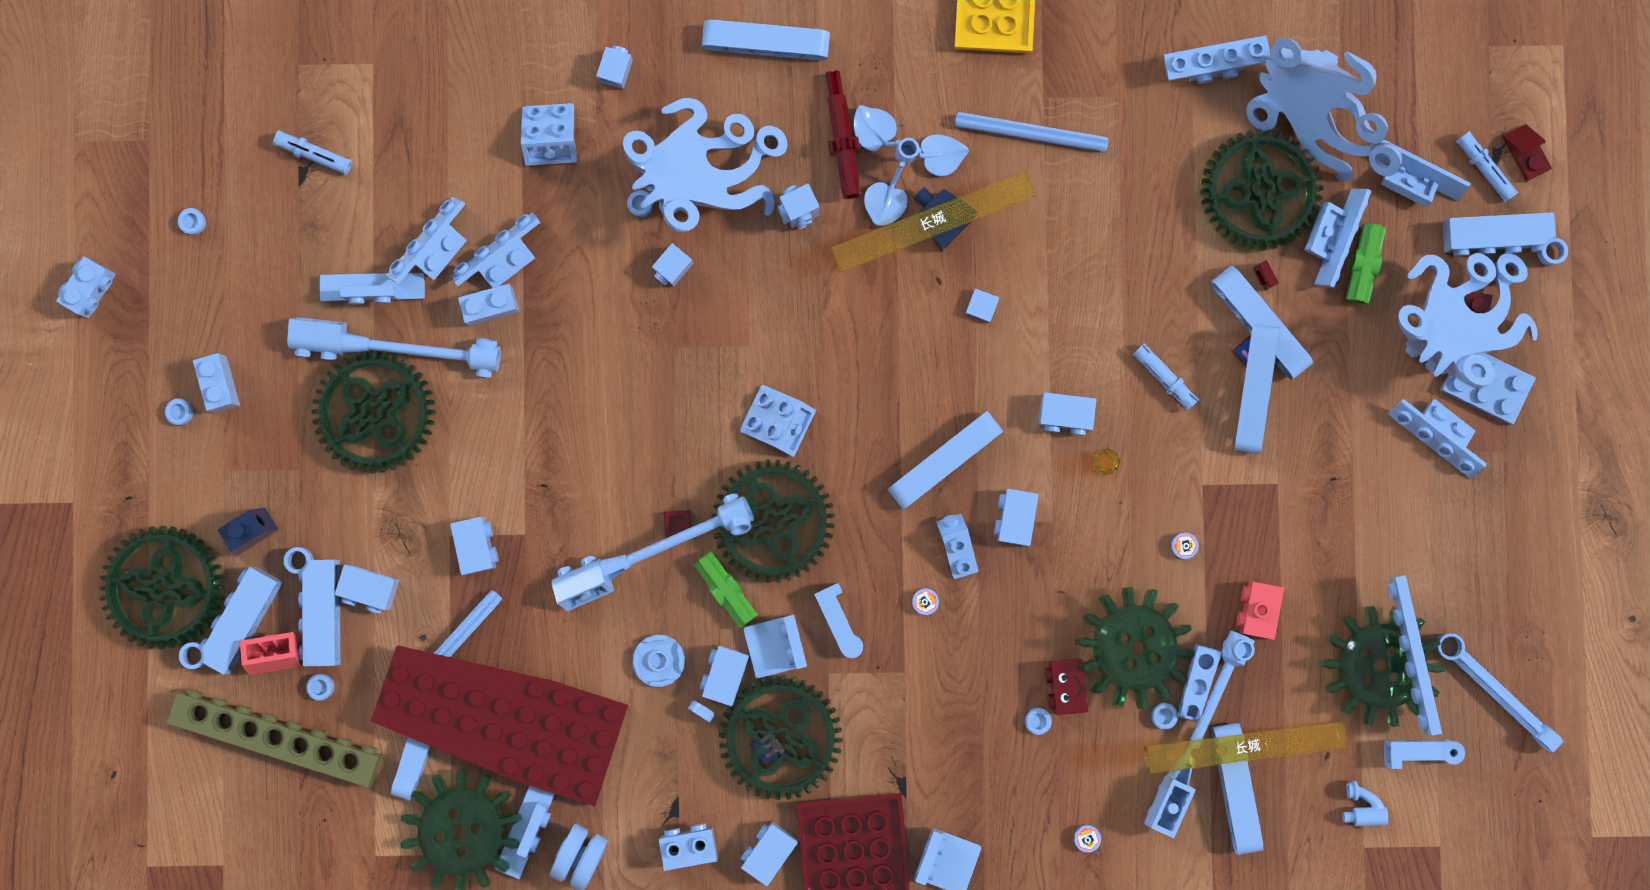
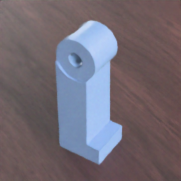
M837 583L814 595L841 652L848 658H855L862 653L863 643L858 636L853 634L836 598V595L843 593Z
M1194 644L1193 656L1177 713L1180 718L1198 722L1222 652L1217 649Z
M407 737L398 771L392 785L391 795L408 801L412 800L426 765L431 746Z
M1384 740V767L1391 769H1402V761L1441 760L1442 762L1455 765L1462 762L1465 757V749L1462 744L1451 740Z

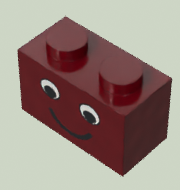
M1083 659L1048 661L1049 667L1045 668L1046 683H1051L1052 694H1048L1049 710H1054L1055 715L1088 712Z

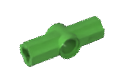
M1373 223L1362 224L1357 250L1353 252L1350 261L1349 272H1351L1345 300L1356 304H1369L1374 279L1378 276L1382 264L1380 253L1386 231L1385 227Z
M712 551L693 564L709 585L708 589L722 607H725L739 628L758 615L743 595L740 585L730 573L726 572Z

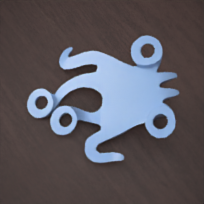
M1282 38L1276 40L1270 51L1272 60L1266 59V68L1269 74L1260 72L1259 75L1260 82L1268 92L1255 97L1247 105L1246 114L1250 123L1259 130L1269 131L1275 127L1279 112H1283L1306 152L1319 163L1338 172L1334 176L1339 180H1351L1353 177L1352 167L1347 162L1326 152L1317 142L1318 139L1349 155L1369 156L1372 169L1380 175L1391 176L1397 173L1402 163L1400 150L1393 144L1379 143L1387 135L1388 125L1386 119L1377 113L1366 114L1361 102L1351 94L1367 95L1373 89L1377 74L1372 65L1346 51L1344 53L1347 64L1360 74L1361 79L1338 67V57L1328 50L1323 52L1317 49L1315 51L1301 50L1299 44L1293 39ZM1257 108H1263L1267 112V120L1261 121L1258 118ZM1343 108L1352 112L1356 120L1358 135L1368 143L1374 144L1368 146L1357 145L1342 137L1335 126L1331 109ZM1367 120L1375 123L1377 131L1370 127ZM1378 154H1386L1390 158V165L1386 166L1381 163Z
M682 98L662 108V113L665 114L688 110L693 114V117L673 131L660 144L654 146V141L650 136L636 130L627 133L624 137L623 147L625 155L630 164L643 175L635 181L632 188L636 190L647 187L650 192L641 203V207L644 208L658 201L665 222L671 229L677 232H688L698 224L699 212L696 206L735 210L747 207L763 198L766 202L764 214L768 216L774 209V196L770 189L764 185L754 186L736 195H729L727 187L736 185L752 175L758 168L763 155L777 157L785 153L787 139L784 133L777 127L764 126L761 128L755 138L750 158L745 164L733 170H720L712 167L706 157L707 150H730L745 145L754 136L752 122L745 115L731 114L724 122V134L716 138L703 137L697 133V129L706 121L707 112L704 105L693 98ZM733 124L741 126L744 130L743 136H734L730 132V126ZM768 136L773 137L778 143L777 148H767L764 144V138ZM635 141L643 142L646 146L645 153H635L632 149V143ZM683 211L688 215V220L686 222H679L674 218L673 214Z
M1475 253L1469 256L1466 263V272L1470 280L1459 287L1452 288L1447 285L1449 267L1445 261L1436 255L1422 257L1408 273L1407 277L1414 279L1421 275L1426 268H1429L1435 278L1425 299L1423 310L1413 305H1406L1399 311V326L1408 339L1405 352L1412 358L1420 356L1419 361L1421 363L1426 361V369L1433 373L1434 376L1448 373V375L1474 388L1489 385L1495 379V369L1492 363L1484 356L1478 355L1479 353L1499 351L1517 345L1526 329L1531 339L1534 341L1537 339L1536 324L1525 313L1517 317L1511 329L1506 333L1500 334L1497 329L1507 316L1511 304L1509 285L1523 282L1528 275L1527 267L1518 256L1511 253L1501 255L1495 265L1487 256ZM1474 264L1482 268L1484 276L1476 274L1473 268ZM1506 264L1515 270L1516 276H1511L1506 272ZM1495 278L1499 293L1497 305L1486 313L1471 311L1465 304L1464 296L1486 287ZM1408 315H1413L1419 319L1417 327L1409 324ZM1475 366L1483 369L1485 376L1483 378L1474 376L1471 367Z

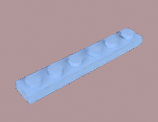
M1406 575L1388 577L1390 582L1387 584L1388 595L1390 599H1394L1396 610H1393V617L1396 625L1400 626L1402 636H1399V643L1402 651L1406 652L1408 662H1405L1407 676L1412 678L1414 687L1411 689V696L1413 702L1418 704L1420 714L1417 715L1419 728L1421 731L1424 730V734L1427 735L1442 734Z

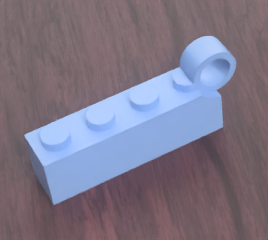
M1554 212L1449 218L1442 222L1444 253H1453V257L1469 256V252L1479 251L1483 255L1496 254L1495 250H1505V254L1521 253V249L1531 248V252L1537 253L1538 259L1542 264L1554 266L1563 262L1568 255L1566 243L1559 238H1555ZM1549 244L1555 245L1558 248L1559 256L1557 260L1550 259L1547 256L1546 248Z
M302 547L291 548L284 556V565L291 573L298 574L299 581H302V592L299 593L298 603L299 607L302 608V618L299 619V633L303 634V645L299 646V659L303 661V666L341 665L340 596L334 595L340 579V560H314L312 553L308 549ZM296 552H302L306 557V563L301 569H296L292 565V556Z
M249 567L248 570L244 569L237 580L239 586L235 593L231 592L225 600L224 606L226 608L223 614L218 615L211 625L213 631L209 638H205L201 643L192 642L185 644L179 652L181 664L188 669L201 668L207 665L223 675L231 674L241 657L240 641L252 638L283 582L258 567ZM192 647L198 648L201 652V659L197 664H193L188 660V651Z

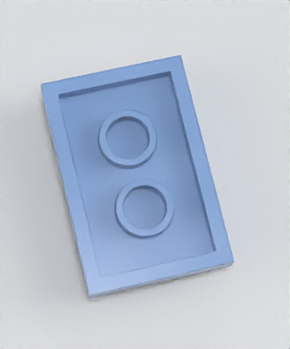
M1479 353L1478 355L1487 358L1495 369V379L1489 385L1474 388L1451 375H1447L1440 391L1509 425L1515 423L1536 377L1486 353ZM1475 366L1471 367L1474 376L1478 378L1485 376L1483 369Z

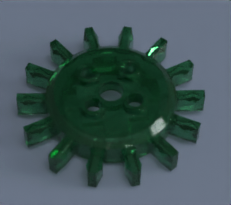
M1133 587L1122 588L1124 606L1120 608L1116 607L1109 595H1102L1099 597V600L1107 615L1102 620L1090 613L1084 614L1082 617L1087 624L1096 628L1093 639L1088 637L1075 639V645L1082 648L1091 647L1093 651V659L1082 662L1078 665L1079 671H1092L1098 668L1102 674L1101 678L1091 688L1093 693H1102L1110 683L1117 687L1112 702L1114 706L1123 707L1128 690H1134L1137 709H1148L1147 689L1153 688L1161 700L1168 701L1171 699V695L1163 681L1168 676L1178 682H1186L1188 679L1174 665L1177 657L1183 659L1194 657L1195 651L1188 648H1178L1176 638L1192 630L1191 625H1177L1174 628L1171 626L1168 619L1177 611L1179 606L1176 603H1168L1160 613L1153 609L1157 599V590L1149 589L1146 591L1142 606L1135 604ZM1147 627H1150L1152 631V634L1149 637L1146 635L1145 632ZM1123 633L1128 636L1126 643H1123L1121 640ZM1137 640L1143 644V652L1138 656L1132 651V645ZM1154 653L1158 656V660L1155 663L1152 661ZM1130 659L1134 662L1132 669L1127 666V662Z
M1373 605L1366 606L1365 614L1368 625L1360 628L1354 618L1350 615H1345L1342 618L1343 623L1351 632L1348 639L1344 641L1340 637L1327 635L1325 639L1330 645L1341 649L1339 659L1327 658L1320 660L1321 667L1339 669L1340 679L1324 687L1326 692L1337 693L1345 688L1350 694L1349 698L1342 704L1340 711L1344 714H1349L1361 702L1366 705L1363 724L1370 726L1375 721L1378 708L1386 709L1387 721L1393 727L1399 726L1397 707L1403 704L1407 706L1409 712L1414 716L1420 714L1418 704L1413 702L1411 696V689L1414 687L1412 678L1407 676L1405 662H1408L1406 652L1402 651L1399 643V636H1402L1399 625L1397 626L1394 621L1393 610H1396L1395 606H1392L1389 612L1387 624L1379 623L1378 612ZM1416 618L1418 630H1421L1425 621L1422 618ZM1428 639L1422 643L1424 657L1425 652L1433 650L1441 644L1439 639ZM1390 646L1395 649L1393 656L1387 654V649ZM1364 648L1369 651V655L1366 658L1361 656V651ZM1378 658H1383L1387 662V669L1383 673H1378L1374 669V662ZM1426 662L1428 672L1440 673L1445 671V665L1436 662ZM1393 672L1397 674L1395 682H1391L1389 679L1390 674ZM1367 674L1371 676L1369 684H1365L1363 681L1364 676ZM1431 686L1433 696L1438 697L1440 692L1434 686Z
M457 770L456 789L448 790L444 778L439 774L432 777V782L438 792V796L431 800L424 792L419 790L414 791L411 795L425 809L421 817L414 814L401 816L400 821L405 824L418 826V837L407 838L400 845L404 849L420 846L424 854L410 868L413 873L423 870L429 863L437 868L430 887L434 889L440 887L448 873L455 875V890H466V875L474 872L478 884L484 889L491 885L490 878L484 868L485 866L492 863L498 870L504 873L511 868L509 863L501 858L498 853L502 846L510 849L519 848L520 840L504 835L505 825L518 823L522 820L521 814L502 816L499 806L507 802L512 795L509 790L499 793L493 800L485 794L491 784L492 776L488 774L483 775L478 782L476 790L467 788V770ZM452 809H456L458 811V817L456 819L452 818L450 815ZM474 823L480 825L479 833L473 831L472 826ZM457 824L463 825L466 829V836L463 839H457L453 835V828ZM440 831L444 834L443 841L437 840V832ZM460 846H464L466 848V854L464 856H461L458 853V848Z

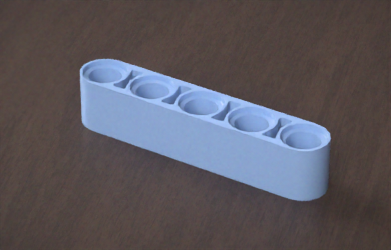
M705 20L702 48L710 51L821 61L828 59L830 32L810 28Z
M1230 265L1210 282L1215 292L1251 334L1253 324L1280 327L1275 363L1289 379L1294 380L1313 364V360L1234 266Z
M1253 324L1235 451L1261 454L1280 327Z
M986 411L887 489L888 492L904 510L1001 434L1003 429L991 414Z
M1239 723L1212 727V739L1234 852L1237 856L1263 851V840L1246 752L1243 751V753L1237 754L1238 744L1240 745L1244 741Z

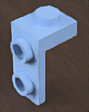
M962 514L948 515L936 521L944 542L953 578L957 579L977 573L978 567Z

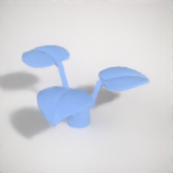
M859 105L854 116L855 137L859 138V144L872 152L879 150L883 144L886 147H897L895 157L900 163L890 187L883 182L875 183L867 189L864 196L865 209L873 223L877 226H886L899 219L907 207L906 193L901 189L894 188L905 164L912 163L916 156H918L920 159H925L924 166L929 173L944 177L952 174L968 154L969 149L951 137L937 134L926 137L921 143V148H919L917 141L912 138H905L901 142L899 140L888 142L894 138L897 131L894 118L881 109Z

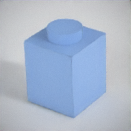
M613 46V49L605 47L596 75L598 81L624 90L633 62L631 54H628L627 49L619 46Z
M672 243L652 266L656 272L654 277L666 286L670 283L674 287L694 263L690 257Z

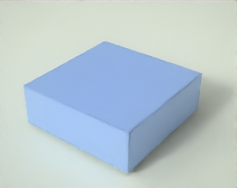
M975 289L966 314L990 323L999 297Z

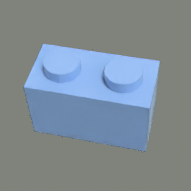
M510 284L458 298L464 322L469 326L520 313L514 288Z
M216 353L193 360L206 411L218 413L240 406L227 356Z
M1044 392L1041 396L1038 426H1044V431L1060 432V428L1070 429V434L1086 435V431L1090 432L1093 430L1096 399Z
M1006 489L1005 494L1000 493L998 509L1002 510L1001 519H996L993 535L998 536L997 541L1030 546L1039 494Z
M477 517L450 523L461 575L495 569V562H499L496 547L491 546L490 537L493 536V530L490 521L486 522L485 517Z
M344 564L334 595L342 597L341 602L353 606H356L357 602L367 605L366 610L381 614L382 610H390L399 580L350 564Z
M721 645L718 646L717 650L712 649L708 664L712 665L709 675L704 674L699 688L704 690L702 697L733 706L750 655Z
M773 821L769 827L766 824L762 826L756 835L759 841L755 847L749 846L740 858L744 861L741 868L766 886L769 885L798 843L796 837Z

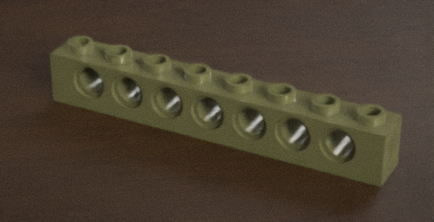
M187 689L186 692L176 693L167 724L368 788L375 783L383 758V754L377 753L378 749L364 744H362V747L352 745V740L339 736L335 740L326 737L327 732L312 728L310 732L301 729L302 724L294 721H287L285 724L276 721L277 716L262 713L260 716L251 713L252 708L237 705L235 708L227 705V700L212 697L210 700L202 697L203 693L197 690ZM199 706L204 707L206 710V717L203 720L197 716ZM224 714H228L231 718L229 728L222 724L221 720ZM249 722H253L256 725L257 731L254 736L247 732L246 727ZM273 730H278L282 735L279 744L275 743L271 738ZM299 737L303 738L307 743V748L304 752L300 751L296 746ZM324 745L332 750V756L329 760L325 759L321 754ZM348 754L356 756L357 765L355 768L347 764L346 757Z

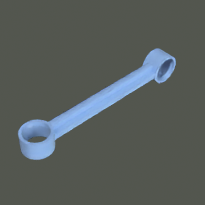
M1447 633L1440 635L1436 639L1434 644L1436 654L1442 659L1453 660L1532 734V738L1542 748L1553 754L1564 742L1555 731L1537 719L1465 651V644L1460 636ZM1448 637H1453L1458 644V650L1453 656H1447L1441 650L1442 641Z

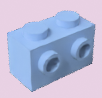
M809 184L799 188L797 185L791 186L783 191L784 195L780 196L778 212L783 223H789L792 229L795 227L803 229L813 223L812 219L820 216V206Z
M83 256L82 260L77 261L73 266V274L69 281L60 287L58 291L59 297L56 302L78 315L89 318L97 309L105 291L111 286L116 273Z
M706 823L690 826V831L680 832V828L665 830L664 835L659 838L664 871L717 861L718 854L713 826L706 827ZM697 841H703L705 846H699ZM676 845L679 851L672 850L671 846Z

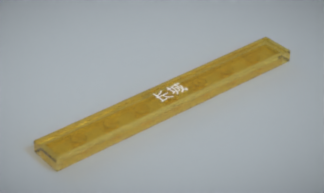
M1027 171L831 247V251L839 271L842 273L1031 199L1036 194Z
M1344 721L1144 746L1147 773L1152 774L1348 747Z

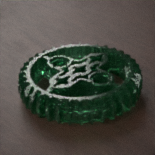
M1258 129L1255 137L1253 132L1248 130L1246 132V139L1242 133H1238L1236 141L1230 137L1227 140L1228 146L1222 143L1219 146L1220 152L1214 151L1212 153V157L1215 160L1209 159L1206 162L1207 166L1211 169H1204L1202 174L1208 178L1200 180L1201 185L1207 186V188L1200 190V195H1207L1208 197L1201 200L1202 205L1209 204V208L1204 210V214L1212 213L1213 217L1208 222L1212 224L1217 221L1219 225L1214 229L1216 232L1222 228L1226 231L1222 235L1223 239H1226L1229 235L1233 236L1231 244L1234 245L1239 239L1241 240L1240 248L1244 249L1249 242L1251 251L1256 250L1258 244L1261 251L1267 250L1268 244L1271 250L1277 249V242L1283 248L1287 245V240L1291 243L1296 241L1295 235L1303 236L1304 230L1302 228L1308 230L1311 227L1309 221L1316 220L1317 216L1313 212H1318L1321 207L1314 202L1323 200V196L1316 194V192L1323 190V186L1316 185V182L1322 180V176L1314 175L1319 170V166L1311 167L1310 165L1315 160L1312 156L1307 159L1304 156L1307 154L1308 149L1298 150L1297 148L1301 145L1299 141L1294 145L1290 144L1292 136L1282 140L1283 133L1278 132L1273 137L1272 129H1269L1265 136L1262 129ZM1257 146H1269L1284 152L1295 161L1304 177L1301 178L1300 175L1290 169L1274 171L1269 155L1257 148ZM1248 148V152L1240 161L1242 178L1227 182L1222 187L1220 195L1216 193L1217 179L1223 165L1236 152ZM1253 161L1256 164L1260 163L1261 167L1258 170L1256 166H1251ZM1282 179L1291 182V191H1287L1282 187ZM1249 180L1251 182L1250 186L1246 184ZM1260 186L1261 189H1266V192L1263 194L1260 191L1257 192L1256 189ZM1303 186H1306V200L1298 218L1289 227L1275 232V228L1280 225L1283 218L1281 202L1296 198L1301 193ZM1238 190L1242 195L1241 201L1233 200L1230 196V191ZM1221 202L1227 209L1232 211L1249 209L1253 224L1258 229L1266 232V235L1251 234L1234 226L1223 214L1219 203ZM1266 211V213L1271 214L1272 217L1268 220L1267 217L1262 216L1263 212Z
M364 351L361 354L362 360H360L358 355L353 354V363H350L346 358L342 359L344 367L342 368L340 365L335 364L333 367L337 373L326 372V375L330 378L329 382L321 380V385L325 386L324 390L316 389V393L322 396L320 400L313 399V403L319 405V409H312V414L319 415V418L312 420V423L321 425L320 428L315 430V434H324L320 438L319 443L326 444L329 442L324 450L328 453L335 450L332 454V459L334 460L342 456L340 460L342 466H346L350 461L349 469L355 470L359 465V471L365 473L369 466L370 473L375 474L377 466L381 473H386L388 464L389 468L394 471L397 468L395 461L401 466H405L406 461L403 457L406 456L409 460H414L415 458L411 451L414 450L417 453H421L422 449L417 446L418 443L427 445L428 441L422 437L424 434L431 436L433 433L426 429L427 424L435 425V421L428 420V416L436 415V411L429 410L428 406H433L436 402L426 398L431 396L433 391L423 390L429 385V382L426 380L419 382L423 377V373L417 372L413 375L416 366L412 364L406 368L408 360L403 358L398 363V355L393 354L389 360V353L383 352L379 359V353L372 351L370 359L368 353ZM382 367L397 372L406 381L390 380L378 389H375L366 378L359 376L351 378L350 374L363 368ZM341 381H344L342 397L351 411L339 421L338 437H335L329 420V406L335 389ZM361 385L363 394L360 398L354 399L352 391L356 386ZM412 387L419 403V420L413 436L405 444L406 427L397 414L409 403L410 388ZM393 390L398 392L397 401L391 399V391ZM372 395L378 397V399L375 401L371 400ZM372 407L378 409L376 411L378 415L376 418L370 416L372 414L370 410ZM351 424L358 425L355 428L357 431L356 434L349 433L352 430L350 426ZM372 424L377 425L376 429L371 428L370 426ZM393 425L396 428V435L392 439H387L385 430ZM372 435L382 446L387 448L398 447V451L383 457L368 458L352 453L343 446V443L359 444Z
M768 459L765 461L766 468L761 469L759 461L755 462L757 468L755 471H752L750 465H746L748 474L745 476L738 470L736 473L740 479L736 482L733 477H729L728 480L734 485L731 488L723 485L722 489L728 492L726 496L737 494L743 486L750 482L752 486L747 491L746 499L754 520L759 516L758 509L766 510L774 502L779 507L787 504L789 506L779 512L776 509L767 510L762 515L764 519L753 524L750 522L751 528L760 527L753 533L754 538L751 540L748 536H730L729 531L722 526L715 528H720L721 533L714 534L713 537L714 539H723V542L717 545L718 549L725 546L727 548V551L722 554L723 558L728 557L730 554L733 556V559L728 563L730 566L734 565L736 561L740 563L737 567V572L740 573L746 567L748 571L745 576L748 578L751 576L752 571L757 572L756 581H760L761 574H766L767 583H770L771 575H776V582L780 583V574H785L786 580L790 581L791 575L789 572L794 571L795 575L800 577L801 573L798 570L800 567L803 566L804 570L809 572L810 568L806 565L807 562L811 561L815 566L818 564L813 558L815 554L819 557H824L825 554L819 551V548L823 546L828 549L830 546L828 543L823 542L824 537L833 538V534L826 533V528L833 529L835 527V524L827 523V518L832 519L835 517V514H826V509L832 508L833 504L828 503L824 505L823 500L828 499L829 494L826 493L820 496L819 491L824 489V485L821 484L815 488L813 484L818 478L814 476L808 481L806 478L810 473L809 470H805L803 475L798 474L801 468L800 465H796L794 471L789 470L791 467L790 461L786 462L785 468H780V460H776V467H771V462ZM771 475L790 478L801 484L810 493L812 499L809 500L803 495L795 494L781 500L771 484L759 482L758 478ZM760 490L767 491L770 496L769 501L764 505H760L755 501V494ZM717 494V498H719L720 500H723L724 497H726L722 494ZM714 503L713 507L716 509H718V507L721 506L717 503ZM793 503H797L798 506L807 505L801 511L802 516L797 517L796 514L787 515L793 509ZM813 506H816L819 515L817 536L811 548L800 559L796 560L795 556L799 551L800 542L795 528L809 521L812 516ZM715 513L712 514V518L717 516ZM770 514H773L775 517L783 516L777 522V528H774L772 525L763 526L769 521L768 516ZM795 519L794 522L788 525V533H778L773 540L769 536L758 538L759 534L768 530L771 533L781 531L784 527L783 523ZM783 537L789 538L792 542V548L785 553L780 552L777 548L778 540ZM735 543L747 548L766 543L775 558L787 560L788 564L779 567L758 565L745 558L737 550Z
M151 526L148 532L145 529H140L139 537L132 533L129 535L130 542L126 539L121 541L123 549L114 547L113 550L117 556L109 555L107 559L112 564L102 567L105 571H108L107 575L99 577L101 580H106V585L99 586V590L106 591V595L100 596L99 599L101 601L107 600L108 603L102 609L103 611H111L106 617L107 620L116 619L112 627L114 629L122 627L119 634L121 636L129 634L128 641L134 642L137 640L138 646H144L146 642L149 649H153L156 644L159 650L165 649L166 644L169 649L175 648L176 642L179 646H184L186 639L189 642L195 640L194 633L198 636L204 634L201 626L204 628H210L211 626L207 618L214 620L217 617L212 610H220L222 608L219 604H216V600L224 599V595L218 594V590L225 589V585L218 584V580L224 579L225 576L216 573L222 566L221 564L213 565L212 562L216 561L218 557L217 555L208 556L212 548L210 546L202 548L205 541L203 539L195 541L196 534L190 533L187 536L186 529H180L178 533L177 527L171 526L168 530L166 526H160L158 530L156 527ZM154 542H165L164 546L158 548L153 553L149 569L131 568L120 576L125 562L136 550ZM176 544L191 551L202 564L207 580V591L197 578L181 574L183 557L181 552L175 548ZM167 554L172 560L169 568H165L162 561ZM158 573L171 574V577L154 576L152 579L147 578V575H157ZM129 580H136L144 585L137 587L130 583ZM162 584L170 590L162 591L161 589H158V587H155V585ZM118 585L127 597L143 601L141 618L149 627L148 631L136 626L126 616L120 604ZM188 588V590L196 594L188 595L181 591V589ZM172 596L177 597L176 600H167L166 602L154 601V599H169L172 598ZM203 598L205 599L200 613L187 626L174 632L159 633L160 629L168 626L172 621L175 606L193 607L198 605ZM155 607H159L162 611V616L159 620L153 617Z
M781 675V683H776L775 676H771V684L767 685L765 678L760 679L762 685L760 688L757 687L755 682H752L750 684L753 689L752 692H749L745 687L742 688V693L745 697L742 699L736 694L735 700L739 704L737 706L734 704L733 706L728 705L729 709L733 710V713L724 712L723 717L730 719L729 723H720V727L726 728L727 732H720L718 735L719 738H726L727 742L720 743L719 748L728 749V752L721 754L722 759L728 757L731 759V761L725 764V767L730 768L734 765L736 769L730 775L735 777L740 773L742 777L737 783L741 785L747 780L749 782L746 787L747 791H750L754 785L758 787L755 792L756 796H759L763 789L767 791L765 794L766 799L770 798L771 792H776L775 798L780 800L781 792H786V799L790 800V791H795L796 797L800 798V789L804 787L805 792L809 794L811 793L810 783L815 788L820 787L819 782L816 780L818 777L823 781L827 780V776L823 773L824 770L830 773L834 771L833 767L828 765L829 761L838 763V758L832 756V753H841V748L834 747V743H842L843 738L835 737L834 733L842 732V727L834 728L833 724L838 723L840 718L834 717L831 719L830 714L836 712V708L832 707L827 710L825 707L831 700L829 698L823 702L819 700L824 694L823 691L820 690L816 696L812 694L815 685L811 684L809 689L806 690L804 689L806 684L804 679L800 682V686L794 685L796 682V677L792 676L790 684L785 683V675ZM783 691L801 696L800 700L793 699L785 702L776 715L764 708L745 710L753 700L767 693ZM807 702H811L816 707L826 727L827 741L822 758L818 757L816 742L803 733L810 720V710ZM792 708L799 709L802 712V719L798 722L790 721L787 717L788 711ZM739 717L743 718L745 733L758 742L751 756V765L754 773L746 769L737 754L735 729ZM759 717H762L765 728L759 727L755 730L753 728L754 723L751 720L753 718L757 720ZM769 719L774 723H778L781 719H783L784 724L787 726L779 725V727H776L767 720ZM788 727L792 729L797 728L796 736L803 742H800L791 736L792 732ZM784 731L788 742L782 741L780 744H776V737L773 733L780 734ZM759 733L771 739L769 743L773 748L764 747L765 739ZM804 745L807 746V752L810 756L804 755L802 758H799L796 747L803 748ZM783 748H785L794 755L792 756L791 754L785 752L782 753L781 756H778V753L774 749L782 750ZM761 754H771L774 758V763L769 767L762 766L759 762ZM785 760L800 768H806L813 764L816 765V768L811 773L795 782L776 784L760 779L761 776L775 774Z

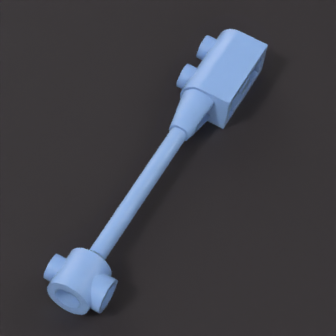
M294 317L289 319L287 344L289 349L295 350L296 356L310 357L312 351L321 352L320 358L335 360L337 354L342 355L343 353L373 350L467 361L470 369L476 370V376L492 377V372H498L500 365L501 349L500 346H497V340L477 338L476 344L473 343L467 351L370 340V338L347 333L346 322Z
M737 494L727 495L723 499L724 505L718 507L717 516L629 555L596 560V557L589 556L581 560L582 567L573 570L572 567L567 566L557 571L558 577L552 579L556 602L568 612L614 592L611 580L630 568L631 565L722 526L726 530L731 531L733 535H741L751 529L750 522L754 520L749 504L743 496L739 498Z
M1230 630L1227 639L1223 642L1221 657L1225 662L1184 754L1180 756L1170 772L1165 775L1158 787V793L1152 806L1148 809L1147 817L1144 821V824L1172 838L1175 837L1196 790L1189 786L1195 760L1194 756L1234 667L1244 666L1245 662L1254 655V640Z

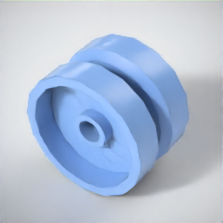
M575 823L556 854L555 863L549 877L563 882L568 877L571 869L575 871L570 880V887L575 890H585L606 849L609 839L596 834L591 838L587 847H585L584 843L588 837V829Z

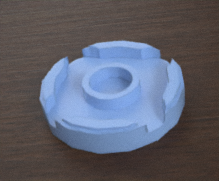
M653 635L645 638L638 644L633 653L632 665L635 674L644 683L653 687H663L672 684L680 677L685 666V655L682 647L675 639L667 635Z

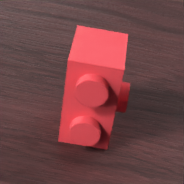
M1248 582L1247 586L1243 587L1241 593V601L1244 602L1243 611L1238 613L1236 627L1239 628V633L1275 640L1284 592L1283 587L1257 582Z
M294 632L240 641L242 667L249 676L302 667V661L299 659L300 641Z

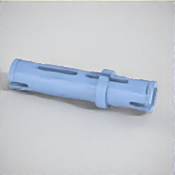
M281 130L277 131L274 137V146L294 153V156L297 158L304 157L341 172L344 175H347L351 169V159L344 158L329 150L308 143L306 138L301 137L299 139ZM293 143V144H296V145H298V146H301V147H303V148H305V149H308L309 152L304 151V150H302V149H300V148H297V147H295V146H292L291 144ZM316 154H320V155H322V156H325V157H327V158H330V159L334 160V162H331V161H329V160H326V159H324V158H321V157L317 156Z
M1470 131L1456 141L1470 158L1469 162L1471 165L1475 164L1504 202L1518 193L1498 166L1492 161L1488 155L1489 151L1486 148H1482Z
M1145 343L1133 354L1167 389L1166 393L1168 395L1171 394L1177 399L1186 411L1199 400L1183 383L1184 380L1173 374Z

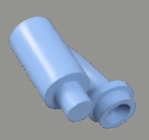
M1356 780L1347 783L1346 794L1348 799L1358 800L1361 797L1371 807L1353 808L1352 812H1343V822H1353L1354 826L1388 825V811L1382 801L1372 792L1358 786Z

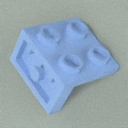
M573 103L522 107L521 147L525 166L577 162V150L574 140Z
M761 385L740 428V432L794 457L816 410L798 399Z
M794 615L744 628L756 678L807 667Z
M932 828L914 876L915 882L923 885L929 883L945 890H967L981 851V846Z

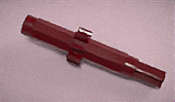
M829 71L826 73L829 91L827 99L834 139L828 141L830 157L836 156L843 199H855L861 196L855 153H860L859 138H852L846 95L843 94L840 71Z

